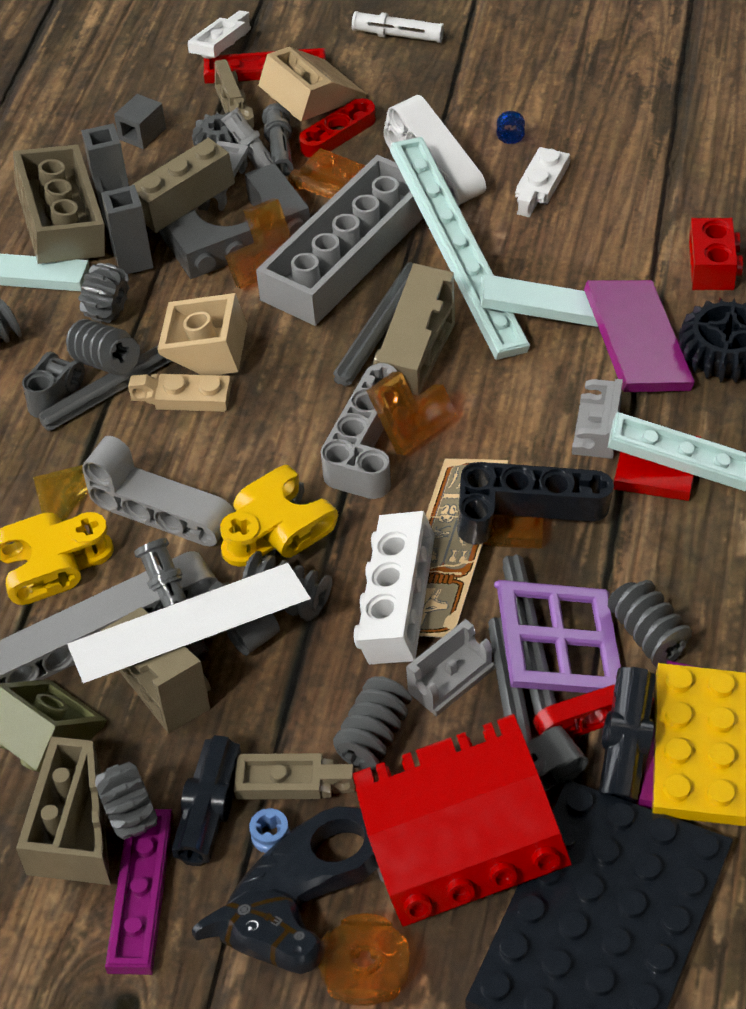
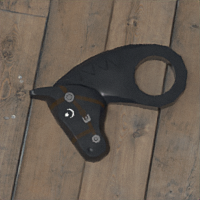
M341 806L334 807L318 813L292 829L251 867L236 886L225 906L206 916L193 927L192 935L196 941L219 936L221 942L240 953L287 971L303 974L314 970L319 966L325 955V946L323 941L314 932L306 929L302 921L300 905L326 893L363 882L379 867L367 835L361 809ZM354 833L364 839L363 845L358 852L346 860L326 862L316 857L319 846L333 835Z

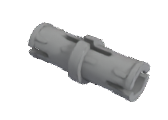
M238 107L221 119L238 144L249 147L247 156L256 169L272 164L271 154L260 140L259 132L252 129Z

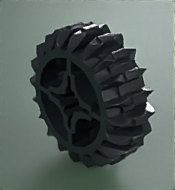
M719 298L715 304L706 300L703 307L694 306L693 312L686 314L682 327L679 330V347L687 365H692L694 373L704 372L706 380L712 376L718 377L720 383L724 378H731L735 383L740 377L746 379V303L739 304L735 298L732 302H724Z

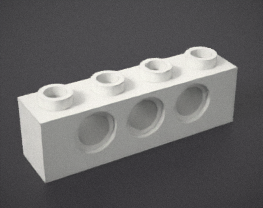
M424 511L379 515L377 531L372 533L371 562L366 564L367 585L365 593H362L360 596V623L354 628L355 645L358 649L362 650L369 665L411 662L416 658L435 538Z

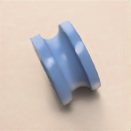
M262 809L251 818L249 823L252 843L256 849L264 853L289 833L288 820L284 813L277 809ZM267 826L272 830L277 827V834L272 835L269 832L263 834L262 828Z

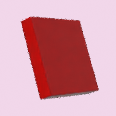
M620 452L613 489L689 501L694 475Z

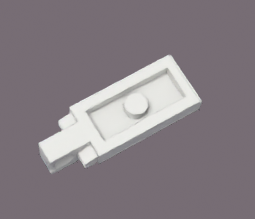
M239 10L228 19H217L188 40L189 53L199 54L203 58L208 59L219 56L222 51L235 44L238 39L249 32L251 29L249 23L250 13Z
M539 147L517 185L515 197H518L517 215L530 217L538 202L548 204L569 166V153Z

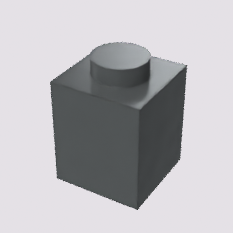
M136 94L114 114L119 140L141 149H145L166 129L162 103Z

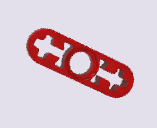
M364 98L352 100L303 130L299 135L301 153L308 158L322 157L371 127L376 121L374 103ZM337 126L345 127V128L340 129V130H333V129H331V128L337 127Z
M615 684L547 706L539 711L533 719V724L539 736L555 726L563 727L571 738L603 728L606 716L612 709Z

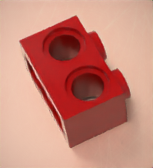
M691 218L689 256L692 290H734L736 276H742L743 257L742 255H736V253L740 252V232H734L733 218Z

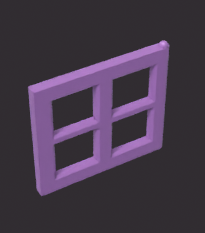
M498 580L494 583L498 591L511 687L589 693L616 683L617 671L621 664L611 611L607 607L610 594L606 589ZM516 597L548 599L552 627L520 625ZM560 601L592 603L596 631L564 628ZM522 641L555 644L560 673L526 670ZM567 645L599 647L604 676L572 674Z

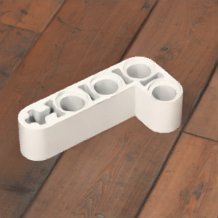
M415 95L388 109L384 126V138L389 149L393 142L423 137L458 206L486 191L485 179L480 170L422 96Z

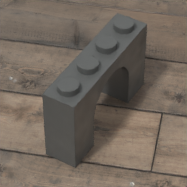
M114 123L81 130L95 197L118 268L124 269L126 274L153 268L142 205L135 185L129 186L121 143Z
M275 163L245 174L248 200L258 212L250 220L233 226H217L202 220L193 209L158 231L190 279L282 245L310 219L309 207Z

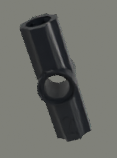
M620 667L617 671L612 709L606 716L602 731L601 746L605 749L599 785L600 795L609 794L629 802H635L638 799L643 759L650 750L654 730V722L650 719L656 674L651 673L647 669Z
M214 735L211 739H205L194 777L188 778L184 785L181 799L182 817L177 828L172 853L174 858L183 861L186 865L200 867L201 864L210 862L221 822H226L229 818L233 801L232 783L236 773L238 755L241 754L240 744L234 743L229 737Z

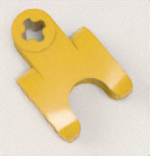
M282 465L247 485L236 496L233 505L236 511L225 516L220 524V533L223 538L221 544L222 557L227 563L237 567L246 566L247 561L256 551H261L263 556L276 549L282 556L286 558L292 557L332 532L337 523L338 511L327 500L322 498L303 505L290 502L297 496L299 491V474L289 465Z
M47 512L0 528V560L7 564L22 560L27 561L24 565L9 572L6 577V591L10 600L17 605H26L65 592L79 583L81 579L80 570L106 562L112 556L114 546L111 538L106 534L108 530L104 517L95 512H86L62 521L59 515ZM85 525L89 526L91 533L86 532ZM92 545H96L97 553H94Z

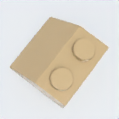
M236 294L168 302L157 349L159 355L200 375H225L238 372L247 322Z

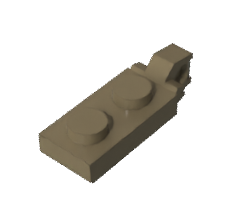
M226 59L216 60L215 89L225 113L231 112L238 107L248 124L254 128L253 109L246 106L245 92L243 89L239 90L236 71H231Z
M322 753L240 754L237 759L234 793L236 799H321V797H332V793H354L355 782L352 774L355 772L353 764H334L333 760L323 758Z

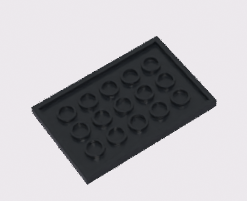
M566 780L552 812L572 865L518 884L465 999V1008L669 1009L729 856L733 839L665 814L652 813L651 809L609 794L600 795L598 790Z

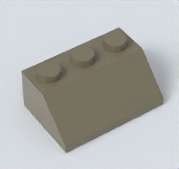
M208 137L132 185H135L142 205L145 225L157 233L235 184L229 152Z

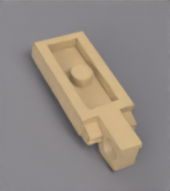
M145 374L131 376L128 388L131 401H146V403L155 405L156 410L227 411L232 383L230 376L152 374L149 376Z

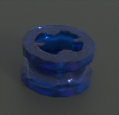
M515 111L502 113L497 119L496 134L498 139L507 144L521 141L525 135L524 117ZM511 125V128H513V126H516V129L510 130L509 127L507 130L505 129V126Z

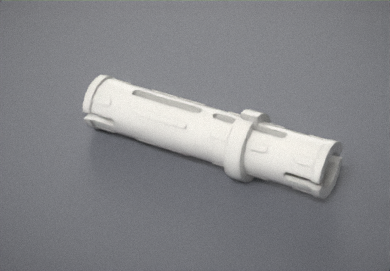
M355 11L352 17L353 31L377 33L378 37L383 38L386 35L435 41L437 43H441L443 39V23L438 24L390 17L388 13L384 12L376 15ZM371 22L393 25L394 27L372 25ZM402 27L425 30V32L402 29Z

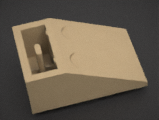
M292 47L267 54L258 85L272 99L280 103L300 121L342 107L352 100L366 98L367 95L325 59Z

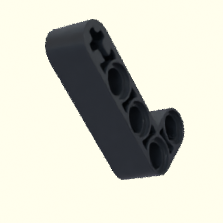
M472 462L466 465L461 473L457 533L461 540L473 545L482 544L491 537L494 515L590 522L600 521L608 515L614 483L608 474L597 470Z

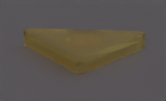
M82 465L33 477L41 512L55 513L59 515L62 521L68 517L88 492Z

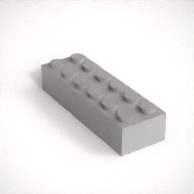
M376 155L256 269L261 301L316 326L424 218L396 162Z

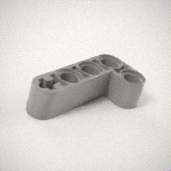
M378 363L370 366L365 371L321 449L324 482L329 487L370 499L381 498L390 491L389 457L384 451L376 449L374 446L399 401L398 376L393 366L386 363Z
M105 436L82 465L88 494L91 500L100 508L204 546H214L221 537L220 524L222 519L228 514L235 512L230 503L221 497L134 467L129 447L123 441L113 436Z

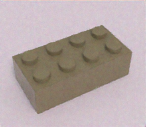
M79 145L13 151L15 186L37 263L42 264L105 256L104 222Z

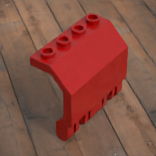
M515 714L497 720L502 736H496L492 722L482 725L486 742L475 746L472 745L470 737L463 732L456 735L461 751H456L451 737L417 749L416 753L420 763L418 767H416L411 752L403 754L402 765L405 771L392 776L385 762L376 764L379 777L377 782L371 767L352 773L367 835L387 892L402 927L572 865Z

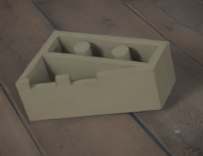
M413 263L381 349L377 350L373 365L386 363L396 369L398 391L419 396L455 325L454 272Z
M140 607L100 631L149 613ZM185 646L119 670L168 734L210 710L207 694L211 690L210 684L203 674L201 661Z
M51 736L16 847L26 875L111 885L105 811L95 785L96 776L101 774V767L93 741Z

